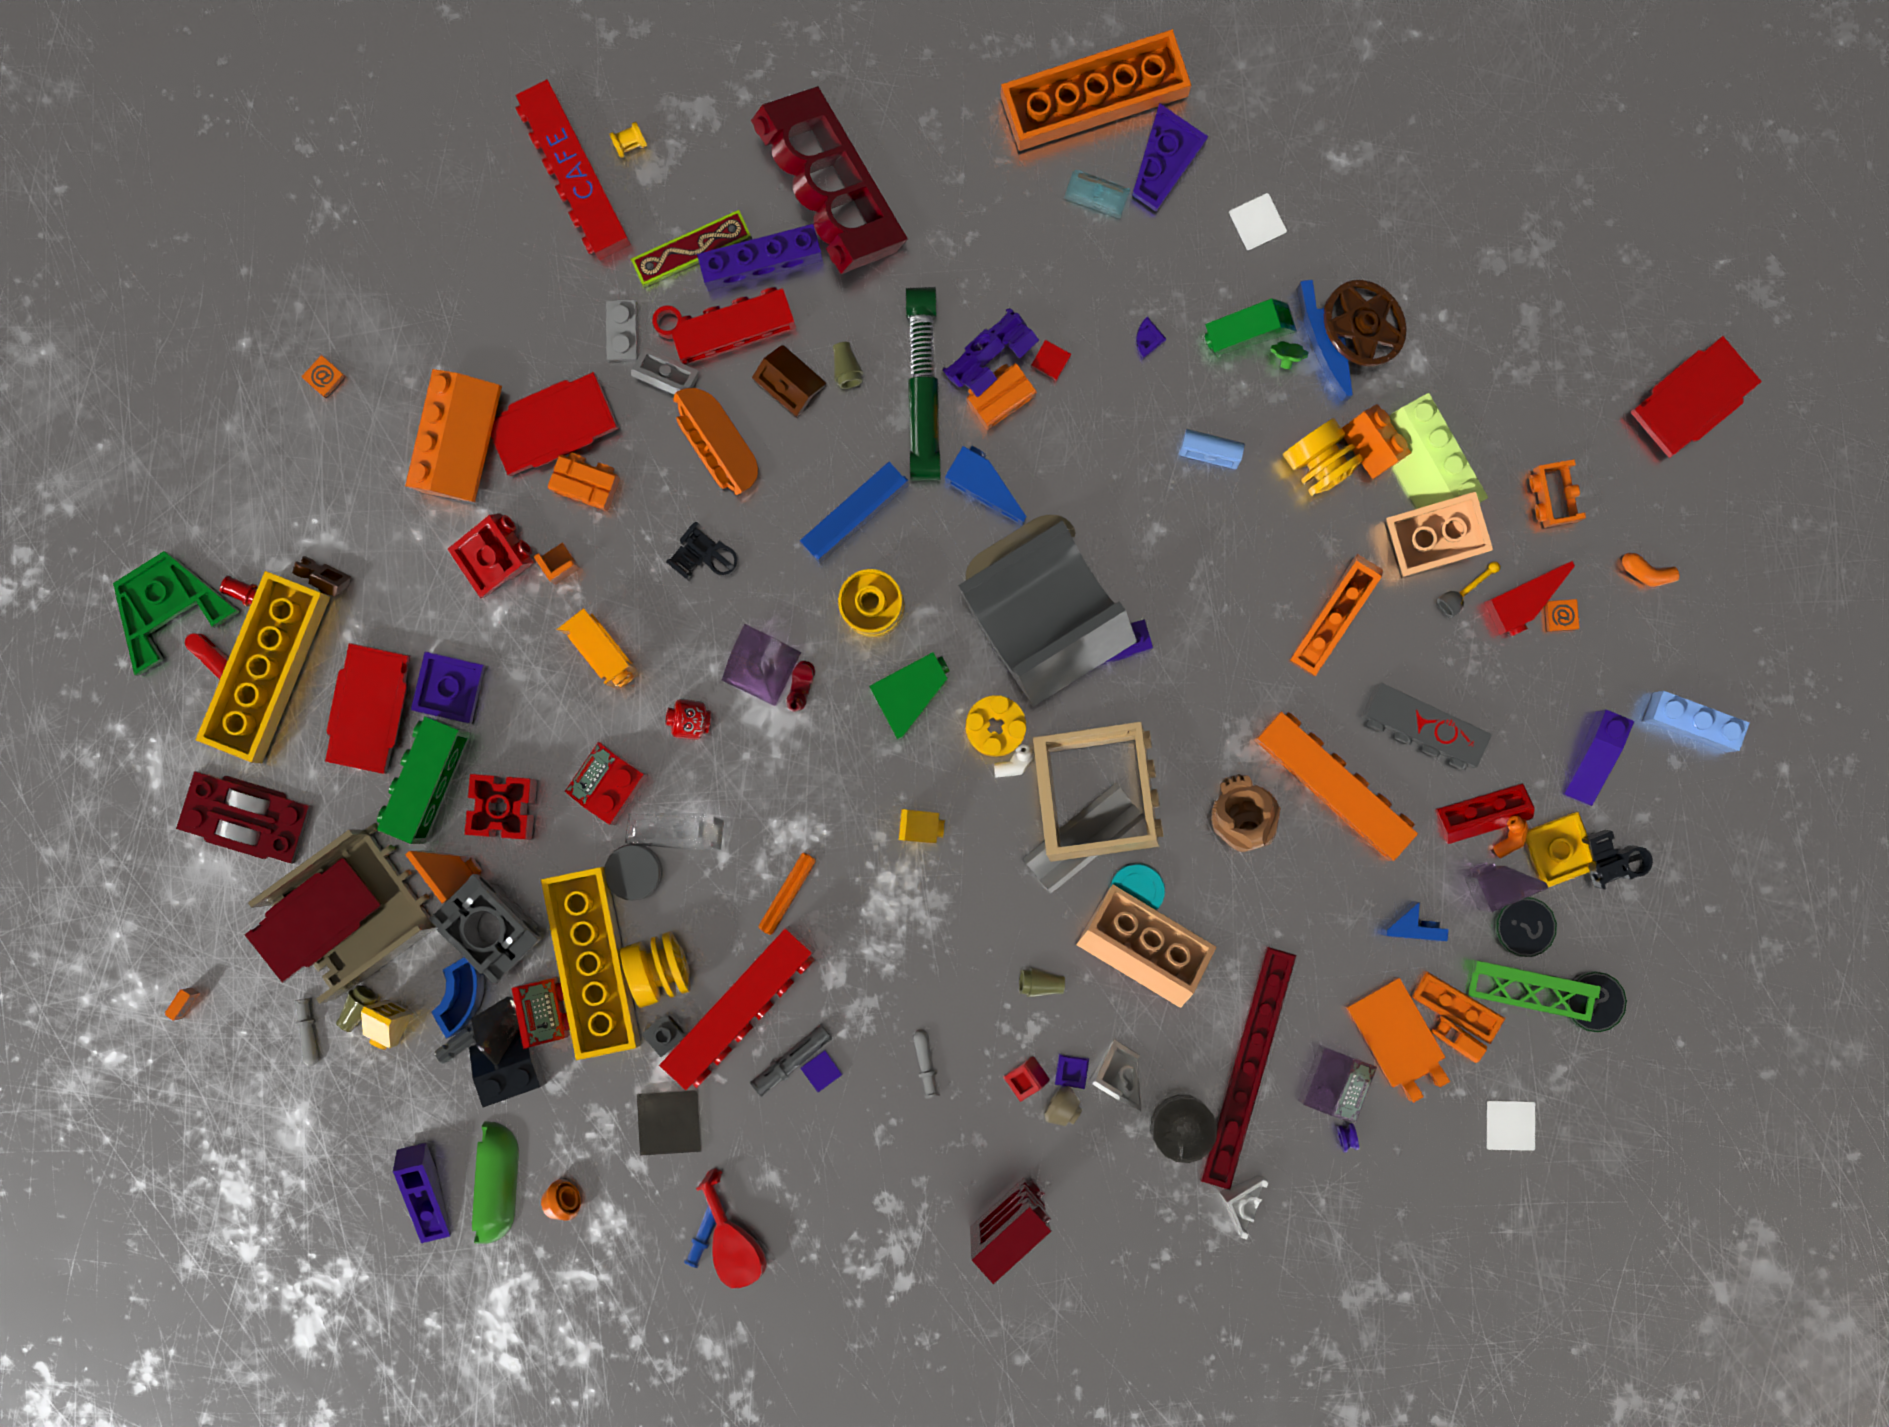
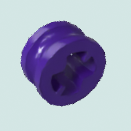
M1349 1123L1346 1128L1342 1127V1125L1337 1126L1342 1151L1347 1153L1350 1148H1353L1355 1151L1359 1150V1141L1354 1124Z

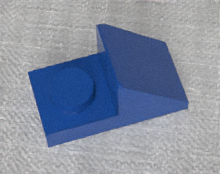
M1415 901L1381 929V935L1448 941V929L1439 928L1440 922L1421 920V926H1418L1420 903Z

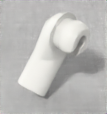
M1021 744L1016 748V752L1010 761L994 763L995 778L1022 775L1033 761L1034 754L1031 747L1027 744Z

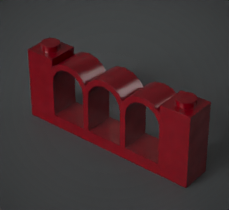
M819 86L762 104L751 119L754 129L761 137L765 146L772 144V156L776 164L786 173L795 175L793 179L795 197L803 206L809 210L816 211L814 215L815 230L819 237L829 244L826 250L840 274L896 253L908 238ZM812 130L824 152L810 156L801 154L791 145L789 138ZM833 166L845 188L832 192L824 191L812 181L810 173ZM854 201L867 224L855 228L845 227L837 222L831 209Z
M1023 1178L970 1226L971 1260L992 1284H995L1052 1232L1049 1225L1051 1217L1045 1211V1201L1042 1198L1045 1193L1035 1181L1028 1183Z

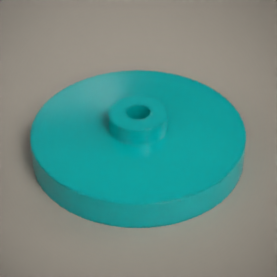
M1127 864L1120 868L1112 879L1111 886L1112 884L1155 910L1161 906L1164 900V880L1160 873L1148 864Z

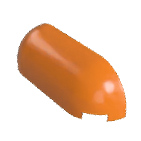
M685 388L677 391L673 398V402L678 403L680 416L676 417L677 423L716 483L722 489L728 487L735 492V495L749 489L757 479V461L720 403L711 394L701 389Z

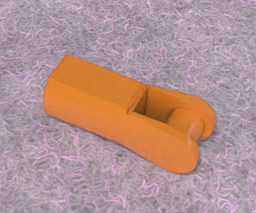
M1440 1016L1441 1022L1435 1030H1431V1033L1474 1063H1478L1487 1051V1046L1450 1020ZM1453 1028L1457 1033L1450 1041L1445 1036Z

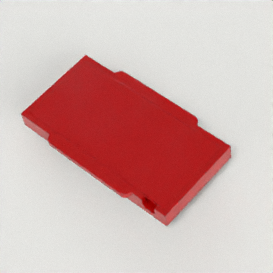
M1722 336L1706 350L1695 352L1654 386L1651 390L1652 394L1634 408L1631 414L1670 458L1691 440L1696 442L1742 405L1744 402L1743 397L1762 381L1726 338Z
M592 372L572 382L563 380L511 403L507 411L495 417L491 437L507 475L513 476L531 467L537 468L556 460L560 454L565 456L590 445L594 439L615 431L619 427L596 373Z
M349 643L344 669L339 670L327 726V734L330 735L325 762L381 774L387 773L391 751L396 744L407 689L405 682L410 655Z

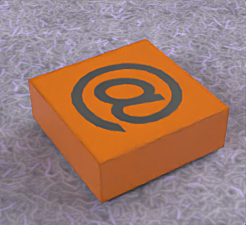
M322 355L302 375V378L324 398H327L346 377Z
M1577 599L1548 601L1545 604L1547 632L1579 629Z
M192 987L179 990L165 1011V1016L173 1021L183 1019L200 993Z

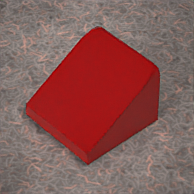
M1031 1056L1003 1076L1020 1102L1041 1090L1050 1081L1048 1075L1034 1056Z

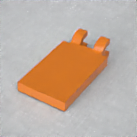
M1399 977L1345 1007L1390 1086L1394 1088L1400 1084L1409 1101L1414 1103L1424 1097L1414 1081L1429 1073L1435 1086L1439 1088L1450 1082L1448 1076L1438 1063L1446 1057Z

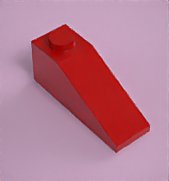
M1573 561L1484 602L1499 634L1509 632L1511 636H1514L1528 629L1525 623L1534 620L1575 567Z

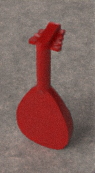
M714 1168L707 1172L702 1182L696 1187L697 1191H703L717 1224L713 1235V1264L717 1275L726 1286L730 1288L746 1287L753 1284L764 1274L767 1268V1259L758 1242L743 1228L727 1219L714 1188L715 1184L721 1182L720 1177H722L721 1174L723 1173L721 1170L718 1171L717 1168Z

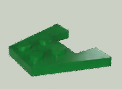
M166 551L161 552L113 583L133 672L136 676L141 675L164 660L149 634L196 604L202 610L211 627L214 628L240 612Z

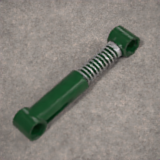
M936 287L906 288V317L911 322L910 326L912 328L910 331L912 334L910 336L912 339L910 341L913 343L911 344L912 350L910 351L912 353L911 358L913 359L911 361L913 364L911 366L913 376L908 379L910 480H941L938 379L932 377L935 375L932 373L935 369L932 368L934 365L932 360L934 358L931 357L934 354L931 352L934 349L931 346L934 344L931 341L934 338L931 336L934 333L931 329L933 328V318L936 317Z

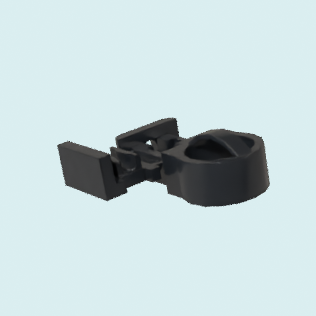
M694 522L680 538L682 545L686 542L687 544L684 547L680 546L671 559L666 561L667 564L687 580L693 575L691 571L696 564H702L701 560L703 558V562L719 576L733 574L739 565L737 553L720 540L716 544L698 529L700 526L698 522ZM718 551L730 552L734 557V564H731ZM713 557L729 570L725 572L717 570L712 562ZM677 562H678L679 564H681V565H682L685 569H687L689 572L686 573L687 571H685L681 566H679V565L677 564Z
M1602 830L1582 838V843L1588 844L1592 859L1596 861V863L1590 862L1588 868L1594 887L1606 889V883L1619 878L1631 880L1648 874L1653 865L1650 851L1633 845L1627 846L1620 851L1617 848L1614 849L1612 840L1615 837L1611 830ZM1605 838H1608L1607 840H1604V841H1602V842L1596 843V842H1598V841H1600V840H1603V839H1605ZM1634 851L1640 852V854L1630 856ZM1642 860L1640 868L1635 872L1631 871L1629 863Z

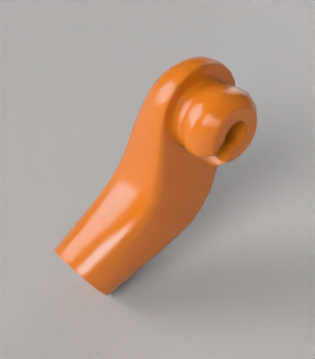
M1631 552L1625 554L1622 558V565L1625 570L1650 587L1669 584L1679 580V571L1675 566L1652 567L1642 556Z

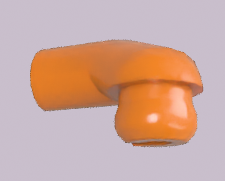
M1519 816L1509 818L1507 821L1508 837L1493 845V849L1500 859L1522 848L1525 844L1528 824L1526 820Z

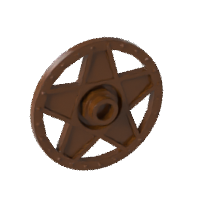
M1352 280L1340 285L1328 297L1324 308L1326 333L1333 346L1345 358L1363 366H1380L1392 360L1401 351L1406 340V321L1400 305L1386 289L1370 281ZM1354 288L1367 289L1378 295L1366 301ZM1339 296L1344 314L1332 319L1333 305ZM1390 307L1396 317L1398 330L1386 320ZM1338 336L1353 340L1355 353L1349 350ZM1377 344L1393 348L1386 356L1374 358Z

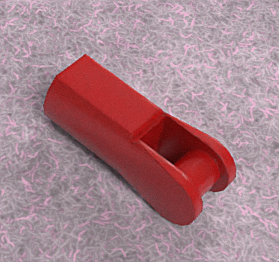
M189 634L185 639L186 648L198 659H201V662L220 680L229 658L206 635Z

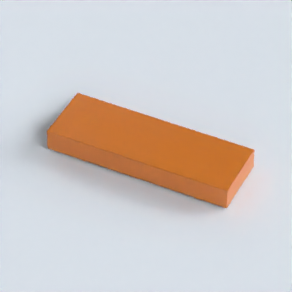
M1424 971L1410 995L1414 1000L1488 1044L1492 1043L1506 1019L1427 971Z

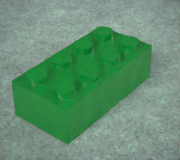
M424 716L423 721L419 720L412 734V737L415 738L411 749H407L401 759L400 765L403 766L399 778L395 777L390 785L388 793L391 794L389 802L387 806L383 805L378 813V831L409 844H425L471 732L439 719Z

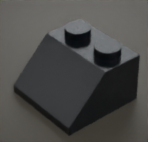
M520 1029L469 1047L472 1078L482 1108L537 1089L547 1083L535 1047L523 1049Z

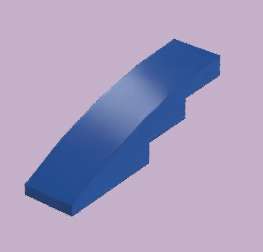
M1313 280L1301 281L1297 287L1302 318L1311 346L1325 376L1341 401H1348L1353 395L1348 359L1337 351L1326 333L1324 308L1317 309ZM1338 337L1346 346L1345 337Z

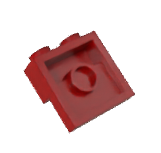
M501 513L488 515L447 549L480 598L487 597L507 580L514 579L534 563L530 557L532 555L531 547L525 541H519L513 532L516 529L514 522L510 517Z

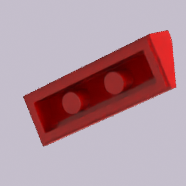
M1522 783L1438 808L1437 814L1446 842L1451 844L1508 827L1507 821L1512 816H1519L1526 821L1531 820L1534 817L1535 807Z

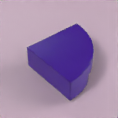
M1148 316L1141 323L1136 336L1137 350L1143 360L1166 341V337Z

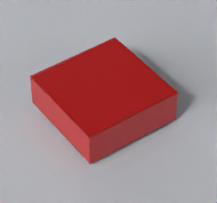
M1045 340L1030 368L1057 382L1071 357V353Z

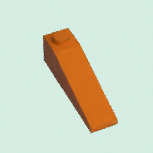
M1356 554L1290 660L1316 676L1382 578L1383 569Z

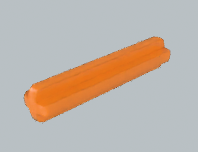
M807 853L800 855L758 926L761 931L768 935L774 933L816 862L814 857Z

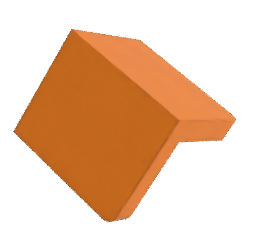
M563 542L544 555L538 553L533 556L548 580L555 585L581 569Z

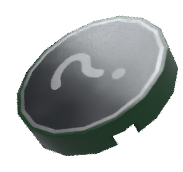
M1517 897L1510 900L1499 909L1495 918L1494 931L1502 947L1519 957H1534L1542 954L1552 945L1556 937L1557 922L1553 911L1544 902L1536 898Z
M1596 971L1586 972L1573 979V981L1601 986L1599 999L1595 998L1591 1022L1569 1017L1573 1024L1586 1031L1603 1032L1612 1029L1621 1021L1626 1011L1627 999L1625 991L1617 979L1607 973ZM1575 994L1567 999L1566 1003L1573 1012L1585 1014L1588 996Z

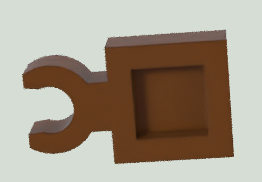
M306 556L302 557L301 563L296 561L292 570L294 575L308 578V584L318 588L321 593L334 597L345 590L351 580V576L327 564L319 566L313 559Z

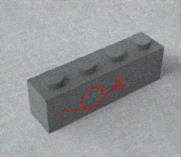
M1379 683L1375 686L1361 716L1368 720L1367 725L1380 732L1388 729L1396 733L1395 739L1411 745L1412 741L1423 746L1422 751L1436 758L1441 754L1451 759L1450 765L1466 771L1467 767H1478L1492 734L1384 683Z

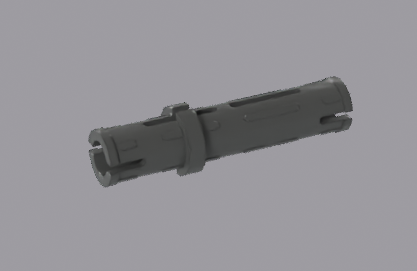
M821 1024L818 1025L817 1028L777 1061L775 1059L770 1062L771 1066L754 1080L750 1081V1084L763 1097L780 1081L783 1080L785 1082L789 1078L788 1075L833 1038Z

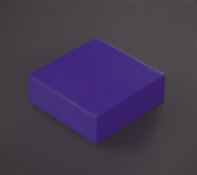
M826 1049L800 1067L817 1093L843 1075Z
M1059 1053L1054 1084L1085 1089L1089 1058Z

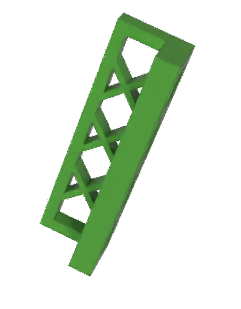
M1474 960L1468 996L1591 1022L1595 998L1599 999L1601 986ZM1479 974L1492 976L1498 987L1488 994L1476 991ZM1498 978L1507 979L1508 981L1501 984ZM1514 981L1522 982L1529 992L1519 1000L1511 999L1504 989ZM1528 984L1536 985L1539 987L1532 991ZM1544 988L1553 989L1559 1000L1550 1006H1544L1535 994ZM1501 990L1505 997L1494 994ZM1558 990L1569 992V994L1562 997ZM1575 994L1588 996L1585 1014L1573 1012L1566 1003V1000ZM1532 997L1535 1003L1525 1002V1000ZM1562 1003L1566 1010L1555 1007Z

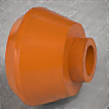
M564 1179L556 1180L551 1183L542 1195V1209L551 1219L572 1220L578 1215L580 1210V1193L569 1181Z

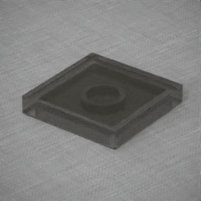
M698 1090L637 1094L640 1156L702 1151Z

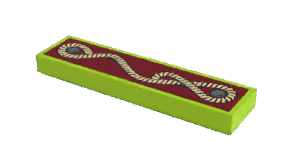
M737 210L631 258V261L645 288L698 264L697 254L749 241L752 237L740 211Z

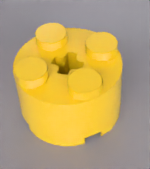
M1001 695L985 697L976 702L967 715L965 725L966 736L971 746L979 753L989 757L1006 756L1016 750L1024 739L1026 733L1025 715L1019 705L1007 697ZM991 719H994L996 722L1000 720L1003 722L1001 734H998L996 731L992 733L988 731Z

